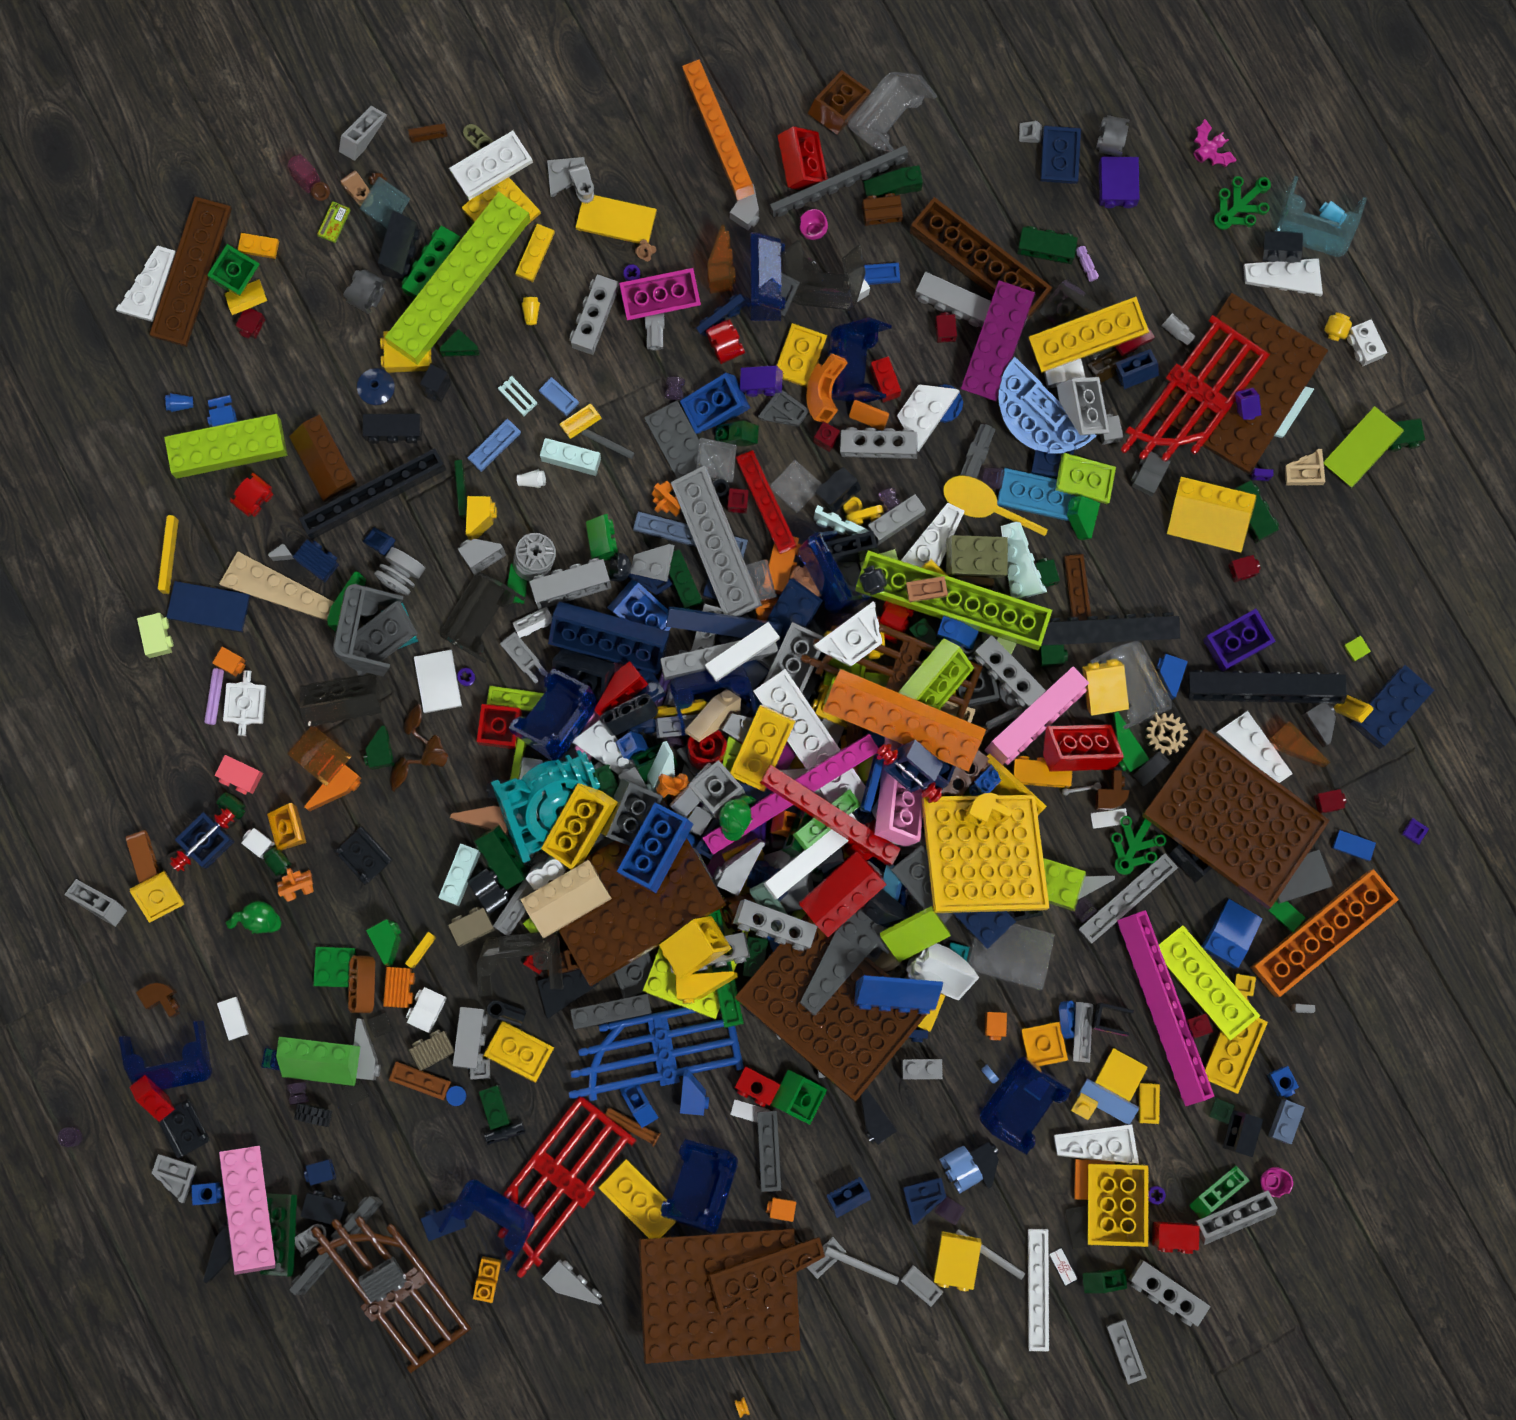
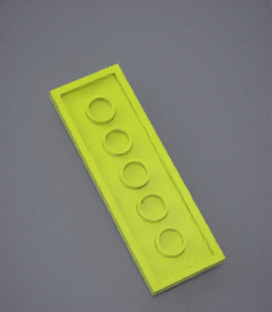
M1183 925L1159 944L1167 968L1229 1041L1260 1017L1258 1012Z

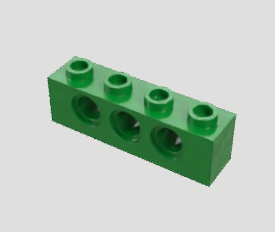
M442 225L433 232L429 245H425L419 261L416 260L414 262L412 272L402 282L403 292L413 299L416 298L461 240L459 235ZM438 246L445 247L442 251H436ZM429 261L435 262L431 267L426 266ZM420 276L425 277L423 282H417L416 280Z

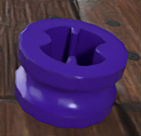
M631 264L625 267L624 278L626 281L640 279V269L636 265ZM629 271H630V272L636 271V272H635V275H636V276H635V277H634V276L628 277V276H629V273H628V272H629Z
M463 668L458 672L457 678L461 685L471 686L475 681V674L471 669ZM462 674H471V677H469L470 681L461 680V677H464Z
M1153 1186L1148 1189L1149 1202L1153 1204L1164 1202L1166 1194L1161 1187ZM1156 1189L1158 1193H1161V1198L1158 1197V1201L1151 1197V1193H1154Z

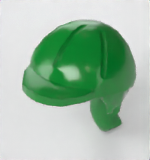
M743 795L739 799L730 800L721 808L719 821L726 839L730 841L739 840L744 835L749 824H751L753 818H751L750 806L756 803V799L752 795Z
M260 901L248 904L242 911L233 913L232 917L225 922L228 929H233L238 922H241L245 929L252 931V934L275 932L281 927V919L273 907Z

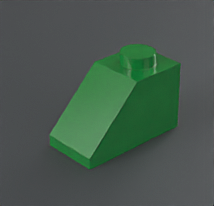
M1082 495L1071 497L1067 516L1079 540L1092 539L1100 502Z

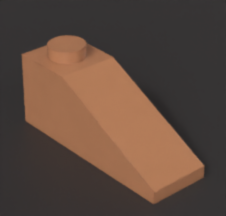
M497 806L453 813L450 816L452 820L488 830L500 825L506 835L509 833L500 807Z

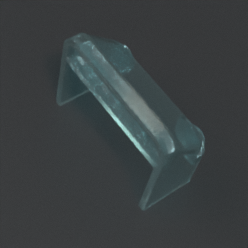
M1295 176L1288 186L1275 232L1303 233L1304 247L1336 257L1343 256L1348 251L1358 228L1367 198L1363 197L1355 208V212L1344 213L1339 223L1304 212L1305 200L1301 196L1294 194L1298 177Z

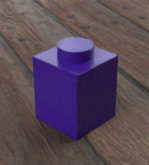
M1254 388L1235 392L1237 413L1243 420H1252L1256 416L1262 415L1259 394Z

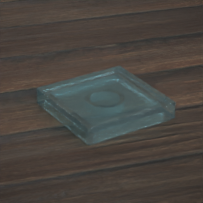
M378 177L361 205L360 210L388 228L392 210L402 214L410 198L381 177Z

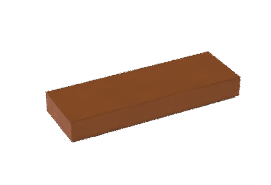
M395 1062L389 1081L441 1100H445L451 1081L399 1062Z

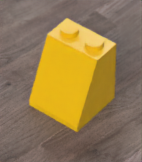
M712 916L693 919L659 945L663 956L668 959L674 974L679 979L692 975L732 949Z

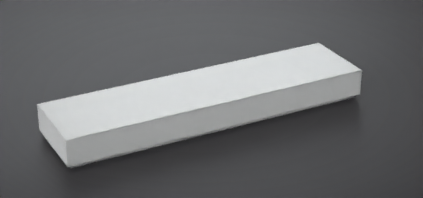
M767 622L705 664V668L717 682L772 645L780 637L769 622Z

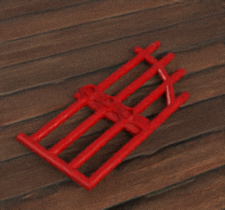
M1212 315L1209 319V322L1213 324L1184 364L1182 366L1176 364L1166 377L1170 383L1137 427L1134 429L1129 426L1125 433L1130 436L1126 443L1122 445L1120 451L1126 453L1136 439H1140L1148 443L1139 455L1142 460L1149 455V452L1153 450L1155 445L1169 446L1161 458L1166 462L1178 446L1196 441V444L1191 448V453L1196 454L1235 403V392L1246 388L1270 354ZM1219 329L1228 334L1198 377L1188 371ZM1235 339L1244 346L1212 388L1203 381ZM1251 350L1259 358L1230 397L1226 398L1219 391ZM1177 386L1183 390L1185 394L1154 436L1142 433L1174 388ZM1191 397L1201 403L1175 439L1161 438ZM1207 408L1216 413V416L1204 432L1187 436Z
M579 1096L503 1193L504 1195L498 1200V1204L503 1206L508 1201L507 1199L510 1198V1218L503 1225V1228L499 1230L497 1236L502 1239L513 1226L517 1239L511 1250L507 1252L505 1258L510 1261L521 1247L528 1256L523 1267L516 1274L520 1278L527 1273V1270L533 1264L537 1267L542 1264L543 1261L539 1256L578 1205L584 1209L596 1193L592 1190V1187L626 1143L632 1146L636 1142L633 1136L584 1097ZM582 1105L590 1114L554 1159L546 1152ZM598 1118L605 1124V1127L571 1171H569L561 1163L595 1119ZM613 1130L621 1138L589 1180L583 1183L576 1176ZM534 1168L542 1176L518 1206V1187ZM549 1180L557 1189L527 1228L522 1231L519 1217ZM565 1193L572 1199V1202L533 1251L526 1240L561 1195Z

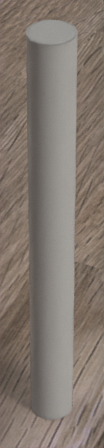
M958 1229L955 1233L959 1235L969 1236L960 1229ZM981 1244L980 1253L1022 1280L1025 1275L1023 1271Z
M826 1247L824 1251L825 1255L897 1285L899 1281L897 1276L830 1247Z

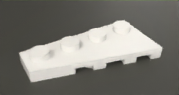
M1319 258L1304 259L1301 262L1295 263L1276 261L1248 263L1243 266L1245 284L1267 288L1274 287L1285 291H1298V293L1303 294L1310 293L1315 294V296L1323 295Z

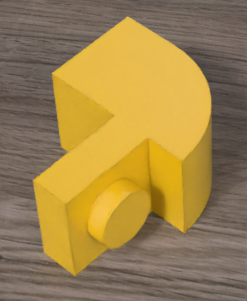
M984 793L969 805L964 820L978 827H982L988 821L989 816L1005 822L1011 816L1012 809L1008 808L1004 803L995 802L997 794Z

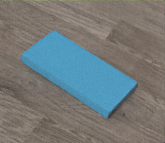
M1004 468L997 505L1069 521L1067 516L1068 504L1071 497L1076 496L1056 491L1057 479Z

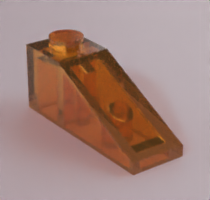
M1290 721L1285 723L1269 739L1275 750L1281 751L1284 754L1320 767H1325L1330 763Z

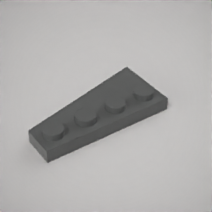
M837 930L800 1001V1004L813 1016L818 1013L866 957Z

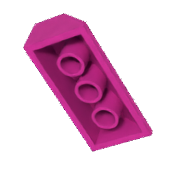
M693 268L619 283L627 320L701 305Z

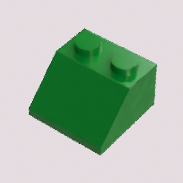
M227 244L207 276L216 285L240 296L260 264Z
M386 919L366 931L383 964L390 967L394 964L401 941L399 934L402 932L397 923Z
M788 1070L771 1106L810 1125L827 1089Z

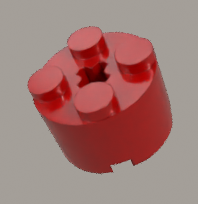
M730 319L706 330L710 344L714 348L715 355L720 364L745 353L742 344L739 343L738 339L740 337L738 332L733 327Z
M252 473L253 478L249 479L247 477L234 492L235 499H230V503L248 517L251 515L256 517L262 509L260 507L264 501L267 503L274 495L272 487L258 475Z
M886 601L882 609L884 610L882 616L877 617L878 622L905 634L910 624L907 619L908 616H913V610ZM884 634L886 640L898 644L899 639Z
M719 730L700 742L691 736L689 737L688 758L693 767L702 770L708 762L713 765L718 760L723 764L727 741Z

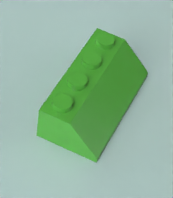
M279 1037L276 1058L282 1077L355 1086L361 1046Z

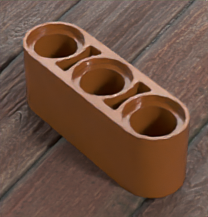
M143 830L126 836L139 884L159 874V867L147 831Z
M352 956L349 964L348 1008L351 1013H371L374 1008L375 960L372 956Z

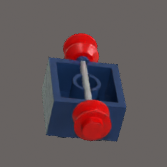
M913 740L893 751L891 750V744H884L878 749L877 759H884L883 769L912 793L921 788V797H928V803H935L941 798L942 788H935V780L943 763L924 748L921 743Z
M221 808L222 813L214 815L215 821L203 812L175 839L185 850V852L177 851L178 856L176 858L170 857L172 860L170 864L178 872L180 870L185 871L184 866L186 864L191 865V857L201 867L207 869L235 842L222 829H228L230 821L235 822L233 819L235 815L228 808L225 810Z

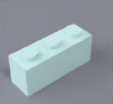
M547 438L544 440L540 453L542 462L594 476L597 474L601 461L599 452Z
M460 843L438 897L439 899L456 906L460 905L468 886L467 881L470 880L481 852Z

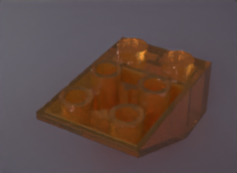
M724 225L720 227L707 263L710 294L732 291V284H736L732 249H728L730 248L729 231H725Z

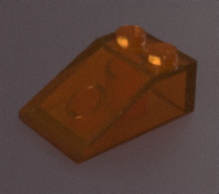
M314 725L306 731L288 753L290 757L326 786L351 758V755Z

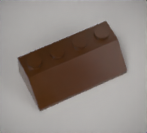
M320 414L303 422L289 436L323 502L357 485Z

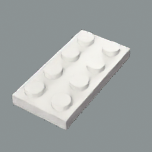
M511 131L449 169L467 198L471 200L532 164L533 160L514 131Z

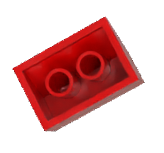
M793 126L778 135L788 188L803 190L828 179L819 133L817 131Z

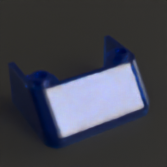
M751 233V321H781V309H785V297H781V254H785V243H781L779 238L762 233Z
M868 317L836 326L833 329L830 339L829 356L832 353L843 357L848 364L833 384L832 399L853 402L858 400L866 403L886 398V394L875 391L871 384L865 383L867 349L874 347L878 342V332L891 329L892 325Z
M837 532L814 533L799 547L798 557L804 562L825 601L826 609L834 614L848 612L871 598V596L866 594L853 596L825 544L827 540L837 535Z
M742 665L717 682L707 670L679 676L671 681L670 691L681 736L685 735V725L681 709L688 708L693 704V694L731 686L735 694H747L752 717H755L757 706L750 680Z
M193 1021L196 1041L187 1043L183 1047V1060L145 1068L143 1058L133 1054L131 1038L127 1036L119 1037L123 1066L131 1084L133 1085L144 1075L150 1078L161 1090L207 1081L212 1075L204 1022Z
M475 1179L469 1180L440 1225L438 1232H443L452 1216L459 1220H466L476 1210L509 1230L504 1239L505 1246L512 1251L504 1265V1271L508 1272L535 1223L534 1215L529 1210Z

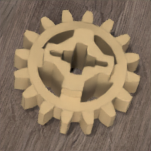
M1163 713L1161 718L1158 715L1154 717L1156 722L1152 720L1149 722L1152 727L1146 728V731L1150 732V734L1146 735L1145 738L1151 740L1148 746H1155L1153 748L1154 752L1159 749L1163 754L1166 751L1167 755H1171L1172 750L1177 753L1179 751L1178 747L1183 748L1185 746L1182 741L1188 740L1184 736V734L1188 733V730H1183L1186 724L1179 723L1180 717L1173 719L1174 715L1171 714L1167 718L1166 713ZM1166 722L1172 723L1174 726L1167 725ZM1157 726L1158 734L1155 737L1154 732ZM1169 731L1170 735L1164 737L1163 734ZM1177 732H1179L1178 741L1175 739ZM1160 742H1161V743H1165V744H1166L1167 746H1169V747L1162 746V745L1159 744V743H1160Z

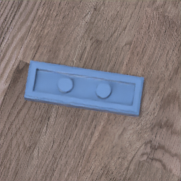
M506 419L468 457V460L482 472L521 434V431L510 420Z
M1088 1078L1077 1095L1078 1097L1080 1093H1083L1098 1101L1097 1108L1130 1125L1139 1110V1107Z

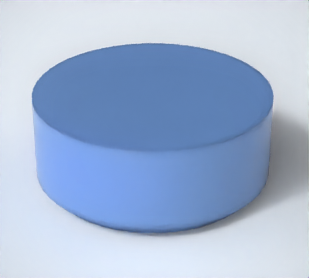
M987 1064L982 1068V1072L992 1083L995 1084L999 1080Z

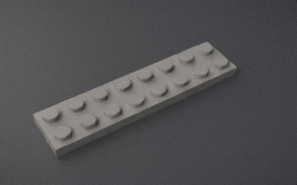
M702 466L671 482L723 614L739 617L762 606L707 468Z

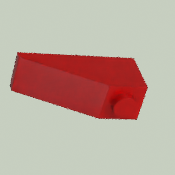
M630 661L613 675L594 710L600 717L604 712L629 701L648 685L647 681Z

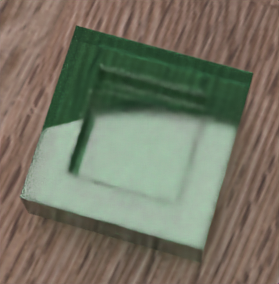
M1215 1098L1208 1117L1228 1124L1235 1105Z

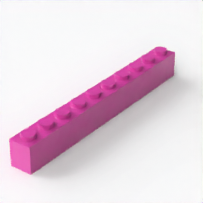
M868 733L794 780L815 792L876 754L879 748ZM773 792L750 806L751 818L753 820H751V824L745 830L744 835L793 804ZM721 826L703 836V840L712 854L734 842L725 838Z
M1146 910L1117 920L1185 1106L1214 1097Z

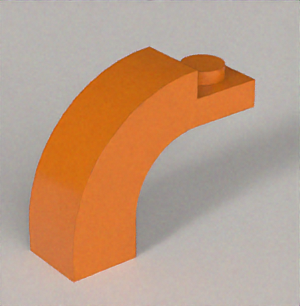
M832 353L823 365L817 363L807 386L808 410L814 420L822 423H829L838 411L832 400V387L838 375L848 364L845 358Z

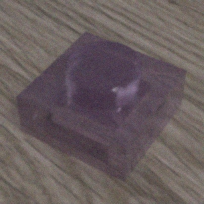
M985 468L982 482L991 489H1001L1005 471L1002 468Z

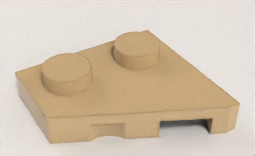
M1318 449L1315 453L1309 456L1306 455L1298 461H1293L1285 466L1286 486L1324 485L1325 474L1322 449Z

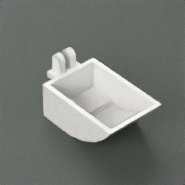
M937 943L917 953L907 963L908 979L942 981L941 994L958 1001L979 979L975 970L966 960L951 949Z

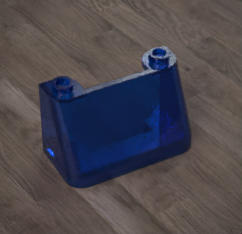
M553 668L544 678V687L546 689L544 695L526 719L521 716L515 718L511 722L509 730L549 760L556 761L564 755L589 721L598 703L590 686Z
M1021 1057L1016 1061L982 1110L980 1121L992 1135L1027 1155L1036 1142L1032 1131L1053 1101L1056 1103L1066 1101L1072 1090L1032 1061Z
M685 1139L679 1149V1155H681V1159L684 1161L672 1199L668 1198L661 1205V1216L706 1232L715 1233L719 1227L734 1179L738 1158L728 1150Z

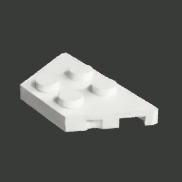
M918 385L897 415L904 429H912L914 432H917L918 452L960 393L958 389Z
M874 601L813 645L814 648L851 667L881 645L882 638L879 633V622L876 617Z

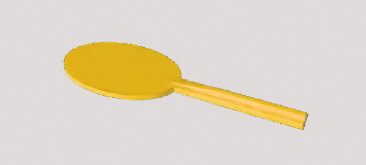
M955 476L950 478L944 485V496L947 502L964 510V515L980 518L995 512L1014 522H1020L1022 526L1043 536L1048 531V529L998 506L993 490L979 479L970 476Z

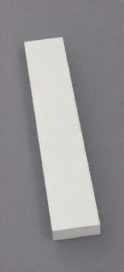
M852 813L849 814V816L856 819ZM831 829L763 884L774 899H778L849 840Z
M1028 1229L1029 1351H1049L1048 1229Z

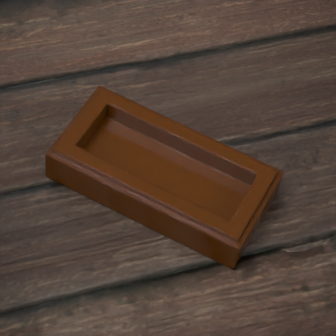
M445 123L408 129L411 143L448 136Z

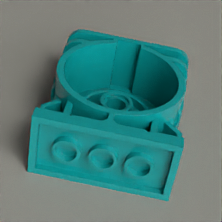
M576 751L577 757L574 759L570 755H566V762L559 761L558 759L541 763L530 769L521 780L514 778L500 784L499 780L491 782L510 838L523 863L530 861L529 854L541 850L578 783L597 790L600 788L597 778L593 775L595 769L591 761L589 762L585 752ZM536 810L541 821H537Z

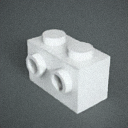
M1372 319L1350 328L1347 341L1353 346L1356 360L1362 366L1382 359L1387 354Z

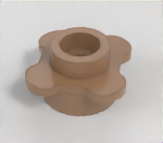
M645 239L641 240L640 246L635 249L637 256L647 262L651 260L652 254L656 252V247L648 244Z

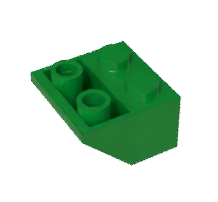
M603 514L586 521L591 558H599V560L603 559L604 561L611 560L612 557H615L614 553H618L616 539L611 536L615 535L613 520L608 519V514Z

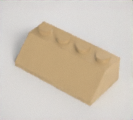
M587 860L522 898L521 902L542 937L546 938L612 898L595 867Z

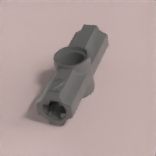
M980 424L974 442L971 443L966 455L967 459L960 476H970L977 479L980 467L984 464L990 449L988 447L996 430L992 426Z

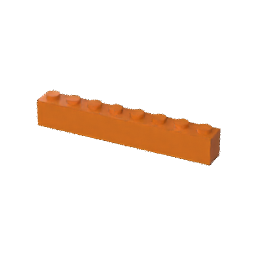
M700 59L682 66L686 81L737 201L755 194L752 181Z

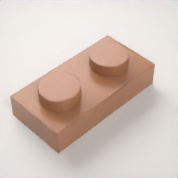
M945 576L906 582L909 603L948 596Z

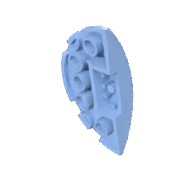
M1014 357L1001 378L998 400L1002 418L1016 439L1034 450L1058 454L1076 450L1096 437L1095 434L1079 435L1060 402L1018 359Z

